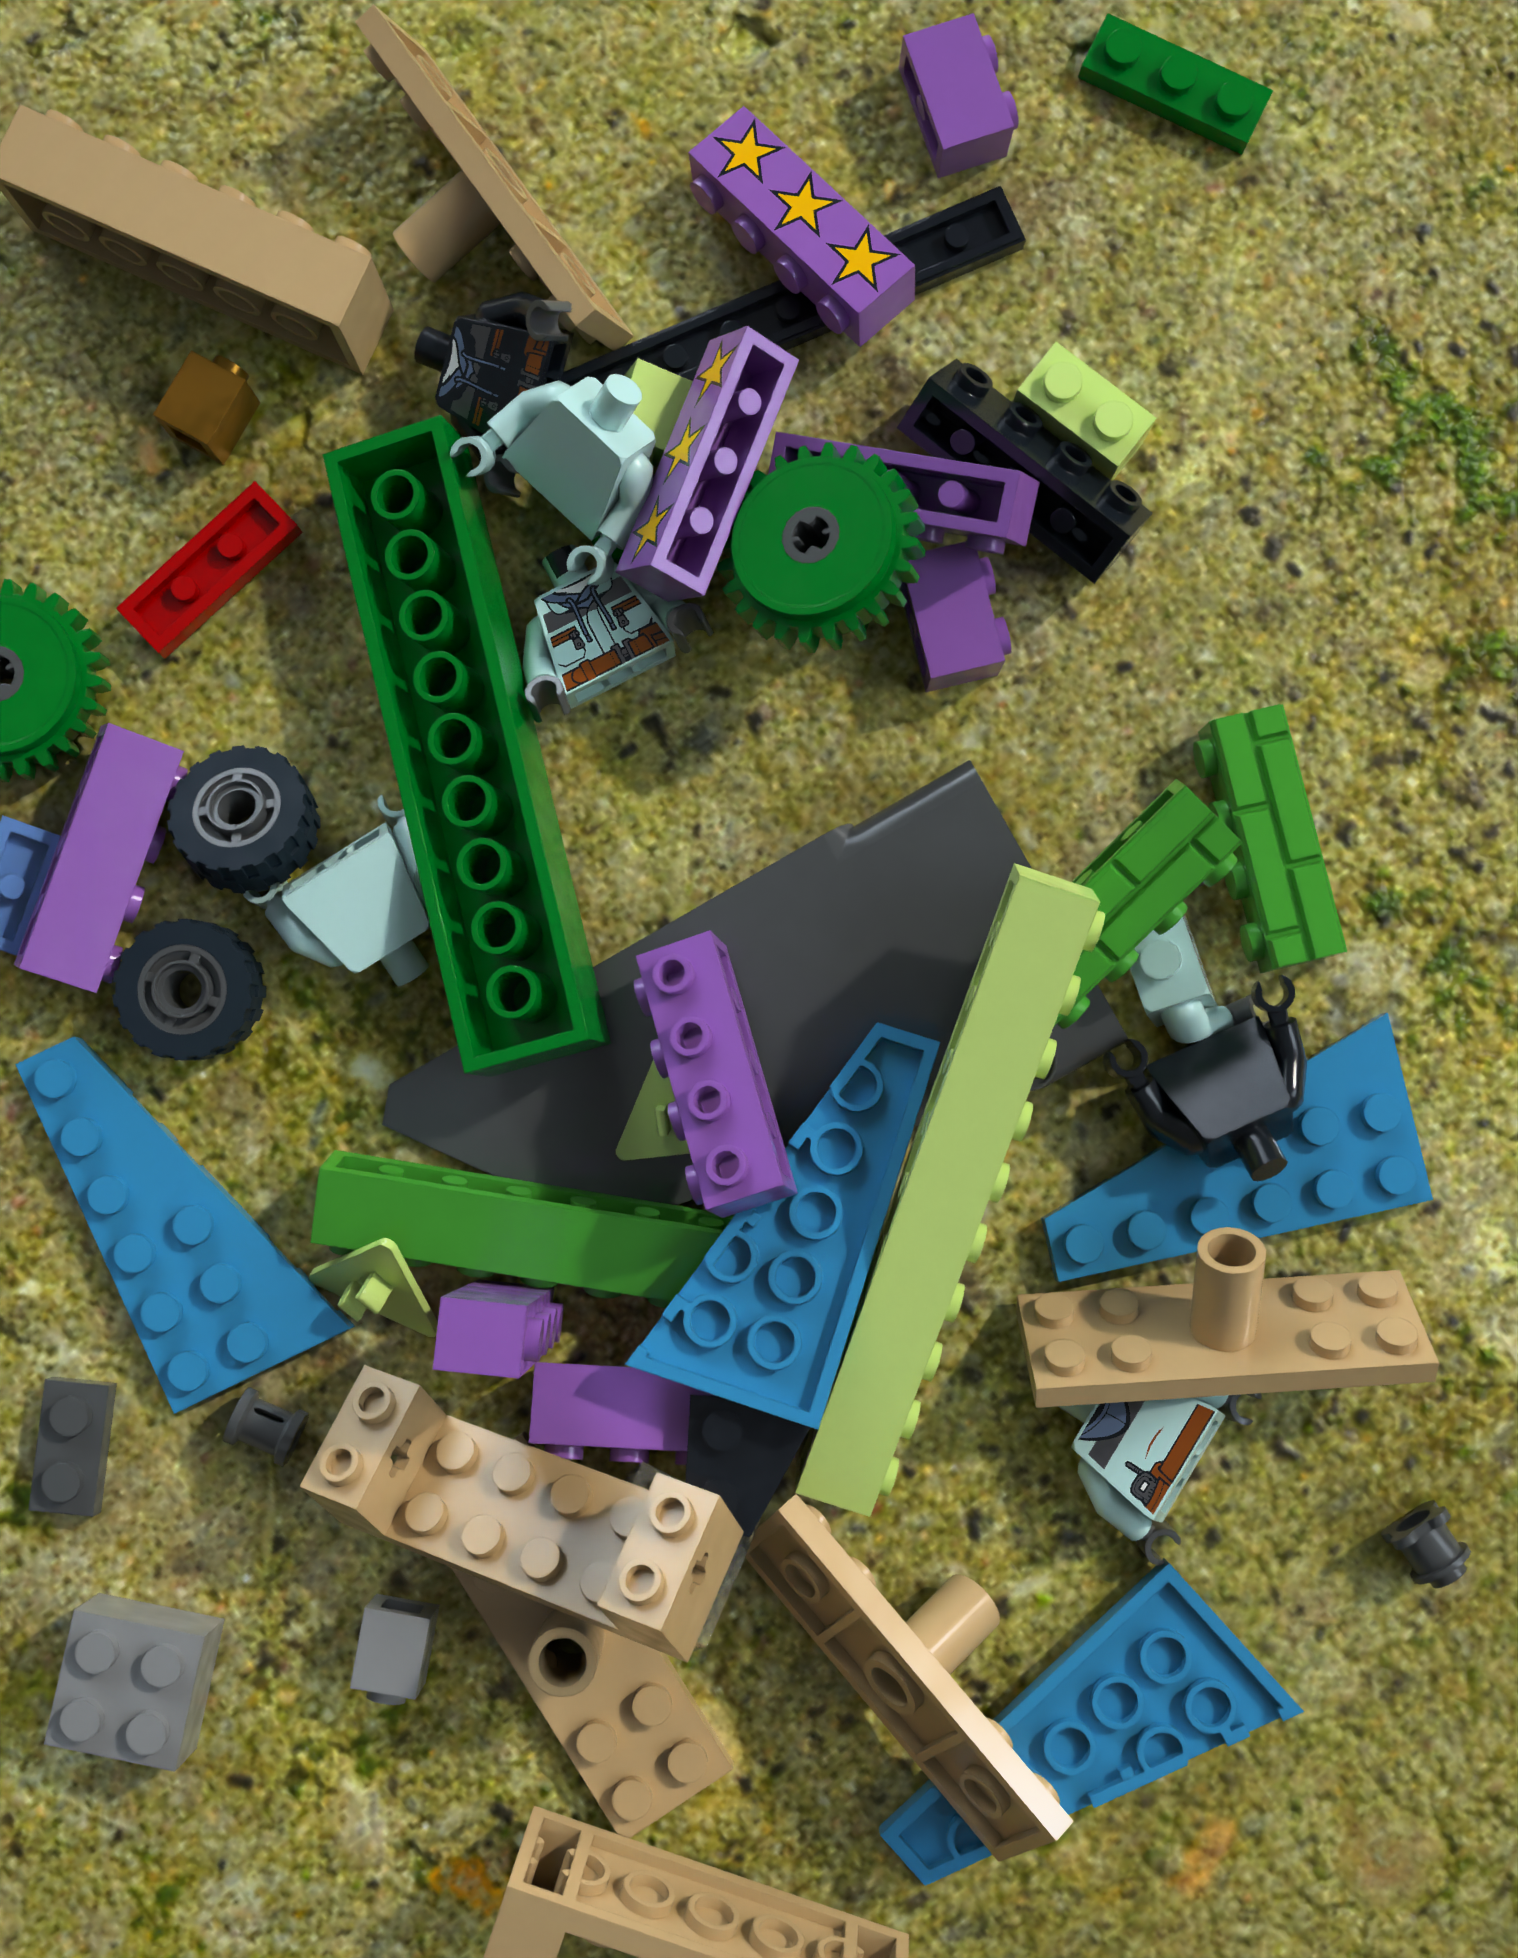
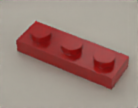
M254 481L118 605L116 609L166 659L303 532L262 487Z

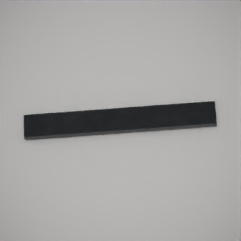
M1001 186L883 235L915 264V295L1018 252L1024 248L1026 242L1025 236ZM778 280L563 372L561 381L573 386L589 376L596 378L601 384H604L609 375L620 374L624 376L638 358L693 381L709 340L745 326H749L785 351L829 333L832 330L822 321L816 310V305L801 291L798 294L792 293Z

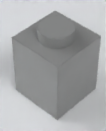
M376 1594L364 1608L350 1688L367 1691L366 1698L380 1704L400 1705L405 1703L406 1698L415 1700L426 1683L440 1605Z

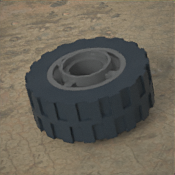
M242 745L233 746L232 750L224 752L216 751L209 754L210 757L205 761L194 764L189 769V774L184 779H180L175 787L176 793L174 798L170 799L167 809L170 813V820L167 821L170 834L175 839L173 843L202 880L206 878L212 887L223 890V888L231 889L233 893L245 894L248 890L260 892L268 890V886L280 882V884L291 878V873L297 868L301 869L308 861L307 856L311 849H315L318 842L316 833L317 829L321 827V818L316 811L318 805L299 771L295 766L290 765L286 757L278 752L276 754L270 753L264 747L245 748ZM252 815L245 822L237 824L242 818Z
M178 919L176 922L163 921L155 924V928L149 932L142 931L134 938L136 940L130 948H125L119 958L122 960L118 970H115L113 982H116L115 994L112 995L114 1007L118 1008L120 1014L118 1020L123 1029H128L133 1035L132 1040L140 1047L151 1049V1054L161 1058H174V1060L211 1059L215 1055L226 1054L234 1050V1045L239 1041H245L253 1032L251 1028L254 1023L260 1021L264 1011L261 1009L263 998H266V986L263 985L262 974L265 973L261 962L256 961L253 955L255 951L248 942L239 940L237 938L238 934L229 928L193 919ZM190 973H193L200 981L201 995L193 1006L187 1007L180 998L179 988L182 980Z

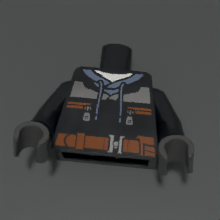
M522 291L484 301L478 307L475 314L458 316L453 324L451 335L429 326L422 330L416 342L414 359L419 364L441 372L435 395L436 404L450 413L451 424L462 437L482 436L490 429L487 422L521 392L558 380L561 381L574 332L559 328L558 317L560 312H571L572 304L569 301L545 300ZM470 444V449L481 461L479 449L475 445ZM502 444L495 450L496 460L494 466L484 474L485 485L492 493L519 498L521 492L516 489L514 484V477L518 472L506 458H502L508 449Z

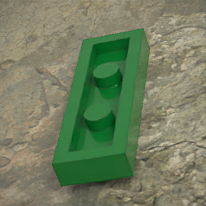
M1107 13L1081 65L1078 75L1079 79L1241 155L1273 92L1270 88Z

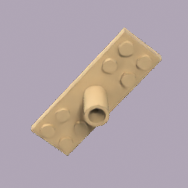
M373 4L355 21L370 42V45L364 50L366 57L388 82H391L393 79L406 94L400 99V103L409 116L423 131L426 132L430 128L462 169L393 231V236L399 247L414 266L426 278L435 283L502 224L516 243L509 249L510 255L532 281L539 278L542 284L552 293L547 300L569 301L572 304L571 312H560L558 321L570 332L575 328L590 345L595 340H598L613 351L621 348L634 337L632 332L425 48Z
M1223 1227L1213 1229L1200 1238L1197 1246L1194 1283L1017 1295L1016 1314L1036 1408L1436 1382L1439 1361L1400 1270L1263 1279L1266 1248L1262 1241L1254 1234L1238 1228Z
M525 1431L513 1438V1440L535 1447L534 1444L529 1443V1436ZM451 1567L617 1834L628 1838L633 1837L733 1770L734 1761L665 1653ZM568 1638L574 1640L584 1651L579 1654L566 1653L557 1647L554 1639Z
M797 1494L754 1530L751 1537H747L738 1545L737 1549L998 1862L1059 1839L1072 1824L1073 1820L1059 1805L1060 1799L1056 1790L1045 1778L1032 1773L1013 1750L1012 1740L1004 1728L994 1720L986 1718L950 1676L1000 1622L999 1612L995 1603L979 1584L963 1575L956 1574L951 1576L905 1622L876 1588V1582L870 1570L860 1560L850 1557L831 1535L830 1525L822 1513L815 1507L805 1504Z

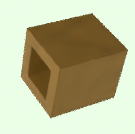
M191 350L154 411L153 416L170 437L224 466L260 405V401L247 383L248 373L237 364L220 355H216L213 361H210Z

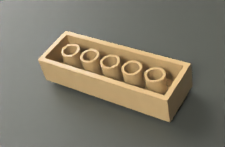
M20 104L0 144V191L31 230L352 371L364 374L394 309L373 262L371 253L361 244L343 236H337L335 241L314 233L313 228L306 221L290 212L278 211L275 216L259 209L247 195L230 186L221 185L219 190L213 189L198 182L197 177L175 162L163 160L161 165L142 158L133 146L118 137L105 135L103 140L85 133L74 120L55 110L49 109L44 115Z

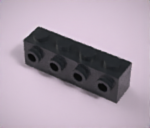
M955 359L930 376L897 426V429L933 457L1018 470L1037 480L1039 487L1029 533L1095 584L1117 561L1153 514L1142 505V499L1139 494L1124 482L1110 480L1092 466L1090 456L1081 447L1069 441H1061L1042 426V420L1039 415L1030 407L1019 402H1011L992 387L993 382L991 378L977 366L961 363L958 359Z

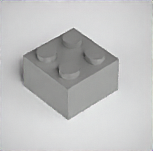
M98 1593L74 1609L44 1745L175 1772L197 1749L225 1619Z

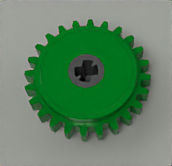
M825 442L821 456L813 457L806 445L801 446L798 451V460L788 463L779 455L775 457L776 470L769 475L759 470L753 474L757 485L750 493L746 491L742 506L731 529L733 533L731 536H728L723 549L724 554L730 558L719 562L717 570L728 581L722 589L734 605H737L734 610L748 625L753 623L752 627L762 638L768 640L774 635L779 644L788 650L792 648L797 638H799L800 644L808 653H815L819 646L820 638H825L836 651L842 648L843 634L852 632L862 642L867 639L864 625L874 620L885 627L889 620L883 610L890 602L902 607L907 603L899 588L902 582L918 583L920 576L909 563V560L925 557L926 550L919 539L915 538V536L925 532V525L917 512H914L919 506L909 488L904 489L906 485L895 469L888 471L880 456L874 453L865 461L858 447L850 445L843 458H841L832 442Z
M4 579L0 593V682L3 677L13 679L11 685L6 683L0 684V781L8 783L11 779L13 768L19 776L27 780H34L36 775L35 764L40 763L43 767L55 772L59 770L56 754L64 751L75 758L79 756V749L73 740L79 734L94 739L97 733L86 722L90 715L106 716L107 709L95 701L96 693L111 691V684L96 674V671L105 669L110 666L109 659L100 652L91 651L102 640L92 629H83L88 619L76 608L68 611L69 603L54 592L47 598V592L31 582L23 593L22 588L11 579Z

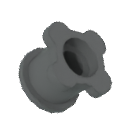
M1434 1500L1419 1505L1407 1516L1385 1527L1381 1532V1536L1387 1544L1392 1543L1396 1550L1402 1551L1412 1567L1410 1576L1415 1584L1430 1583L1433 1588H1442L1463 1576L1467 1570L1464 1562L1469 1558L1471 1551L1465 1542H1457L1446 1525V1522L1451 1518L1450 1513L1445 1506L1439 1507Z

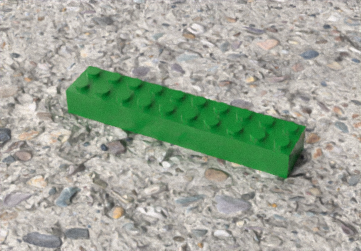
M438 415L322 455L464 1074L492 1077L609 1045L611 1040L534 719L525 697L526 685L476 477L466 476L474 469L469 447L459 456L450 457L451 447L462 436L442 415Z

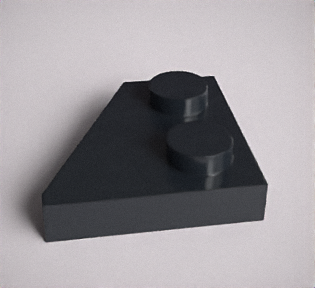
M690 1395L685 1483L720 1495L744 1531L742 1536L751 1537L810 1427L719 1396Z

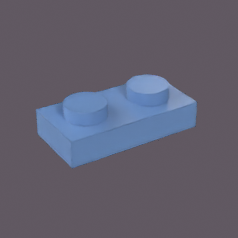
M2 815L0 821V950L17 956L60 835Z

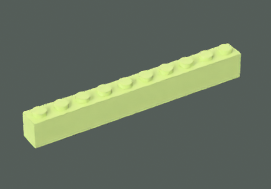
M1016 863L1013 864L889 1206L818 1430L810 1427L797 1460L796 1494L870 1517L878 1495L881 1494L888 1497L892 1491L899 1467V1458L893 1457L900 1437L910 1439L915 1430L921 1402L915 1400V1396L921 1380L924 1379L931 1382L936 1374L943 1347L942 1343L936 1340L943 1321L953 1323L959 1313L965 1285L958 1283L964 1265L966 1261L976 1263L983 1249L987 1225L981 1223L988 1201L998 1203L1004 1193L1009 1177L1010 1164L1003 1161L1012 1139L1022 1141L1028 1129L1033 1112V1103L1026 1100L1034 1078L1045 1079L1051 1068L1057 1041L1051 1039L1050 1036L1058 1014L1068 1016L1075 1004L1081 978L1073 974L1082 950L1089 952L1094 950L1102 932L1105 913L1098 911L1100 901L1091 888Z

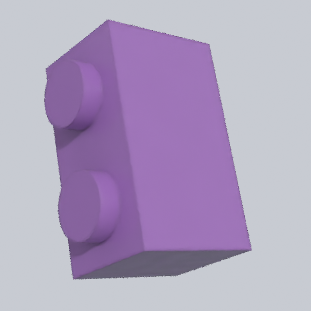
M974 13L903 35L899 70L937 177L941 178L1006 157L1013 130L1018 128V112L1010 91H1001L995 74L998 72V57L994 42L990 35H981Z
M966 541L926 550L925 557L909 560V563L914 567L920 578L918 583L902 582L899 588L907 600L904 609L925 692L998 676L1005 662L1004 655L1011 653V641L1005 619L1003 617L994 618L989 595L996 593L995 578L988 557L979 558L977 550L966 548Z

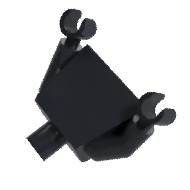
M1279 975V982L1283 988L1284 995L1282 1000L1274 1006L1264 1001L1259 981H1256L1252 987L1251 999L1260 1010L1268 1014L1269 1022L1264 1024V1026L1259 1016H1255L1150 1064H1147L1148 1053L1146 1048L1135 1039L1124 1040L1125 1045L1133 1055V1065L1128 1071L1118 1066L1116 1058L1111 1051L1105 1052L1102 1062L1105 1071L1112 1077L1125 1079L1128 1084L1125 1094L1147 1133L1152 1138L1184 1155H1198L1206 1166L1210 1168H1217L1240 1158L1252 1180L1257 1182L1274 1177L1287 1166L1288 1161L1276 1141L1289 1136L1294 1131L1293 1112L1304 1102L1307 1059L1297 1020L1295 1017H1289L1287 1012L1295 998V987L1292 981L1284 975ZM1145 1068H1146V1072H1147V1076H1146V1077H1145V1075H1144V1073H1143V1071L1145 1070Z

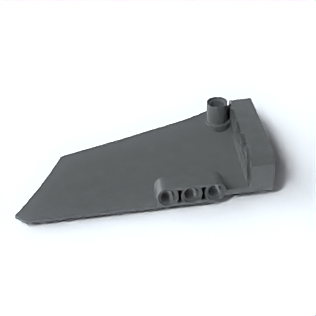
M968 760L855 826L853 824H845L821 835L594 966L593 969L611 1044L492 1077L464 1074L457 1045L389 1085L382 1125L493 1176L671 1205H679L694 1200L685 1175V1167L693 1164L690 1154L623 1161L617 1157L616 1148L653 1061L650 1043L652 1040L658 1039L653 1017H646L635 994L634 980L641 977L636 956L711 930L727 946L785 1148L801 1124L807 1120L830 1089L829 1086L877 1022L941 1042L915 1126H918L1013 864L1016 863L1031 868L972 762ZM1098 984L1086 995L1090 1000V1005L1076 1022L1065 1029L1060 1028L1057 1024L1054 1026L1050 1038L1057 1041V1047L1051 1068L1045 1079L1039 1078L1033 1081L1030 1091L1047 1087L1051 1083L1101 1057L1105 1052L1112 1051L1125 1043L1124 1040L1128 1039Z

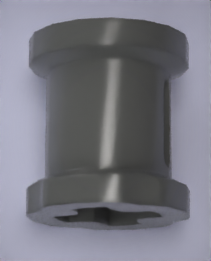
M248 1387L229 1419L223 1441L231 1445L241 1441L273 1455L274 1464L284 1467L301 1438L309 1418V1413L301 1409L295 1413L289 1412L259 1399V1391Z

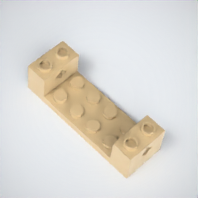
M367 1365L363 1366L299 1486L340 1523L687 1663L744 1533L718 1494L656 1472L649 1490L446 1415L420 1385ZM396 1455L398 1457L393 1465V1461L390 1457Z
M534 1806L483 1957L557 1958L566 1932L583 1938L594 1946L612 1948L638 1958H909V1934Z

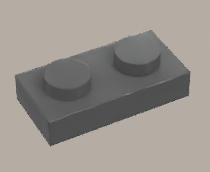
M64 1377L45 1379L28 1510L90 1517L101 1513L117 1383Z

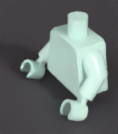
M613 374L609 375L604 384H601L596 378L587 376L573 386L558 380L521 392L487 422L490 429L482 436L462 437L455 441L450 450V457L459 456L470 444L475 445L481 453V461L466 476L482 475L490 471L494 466L496 460L495 450L504 444L508 449L502 458H506L525 480L591 541L601 535L594 546H579L569 554L567 559V570L569 572H577L584 565L586 558L592 554L597 561V569L588 580L587 585H600L612 577L614 572L612 553L616 548L621 550L625 548L638 514L650 493L653 484V465L649 459L656 439L654 432L633 413L642 400L641 390L634 381L626 376Z
M381 794L377 800L378 807L387 822L289 883L286 880L281 884L277 882L271 885L269 892L263 897L256 890H248L243 895L251 903L266 909L265 916L293 952L328 967H337L344 964L354 974L361 972L380 960L396 985L402 986L420 976L429 967V964L412 939L425 932L430 927V922L404 809L401 811L389 810ZM388 824H390L391 826L394 827V828H393V832H392V830H391V828L389 827Z

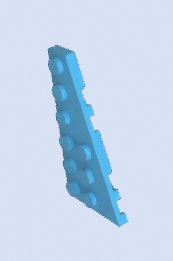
M1388 1013L1376 1016L1361 1025L1362 1027L1339 1041L1331 1043L1307 1059L1304 1102L1293 1112L1294 1131L1289 1136L1276 1141L1288 1163L1274 1177L1264 1181H1253L1240 1158L1220 1167L1210 1168L1206 1166L1198 1155H1184L1167 1145H1162L1111 1178L1103 1180L1043 1216L1041 1221L1055 1281L1071 1280L1197 1252L1200 1238L1205 1233L1217 1228H1238L1248 1231L1258 1238L1433 1200Z
M879 1022L874 1025L829 1086L830 1089L807 1120L801 1124L785 1148L798 1194L736 1213L708 1250L698 1268L681 1291L675 1295L661 1314L662 1316L624 1365L817 1430L819 1429L941 1042Z
M69 1038L15 1064L174 1414L355 1327L340 1310L337 1311L314 1287L315 1285L301 1268H296L269 1239L270 1236L207 1169L203 1165H198L179 1145L178 1139L163 1123H159L133 1096L134 1092L82 1038Z
M1165 1558L1162 1559L1164 1561L1162 1565H1156L992 1719L1008 1733L1013 1743V1750L1032 1773L1042 1776L1053 1786L1060 1799L1059 1805L1068 1815L1091 1804L1093 1808H1096L1187 1766L1189 1759L1224 1743L1229 1747L1250 1737V1731L1280 1718L1282 1721H1285L1304 1712ZM930 1779L879 1826L880 1836L925 1886L992 1855Z

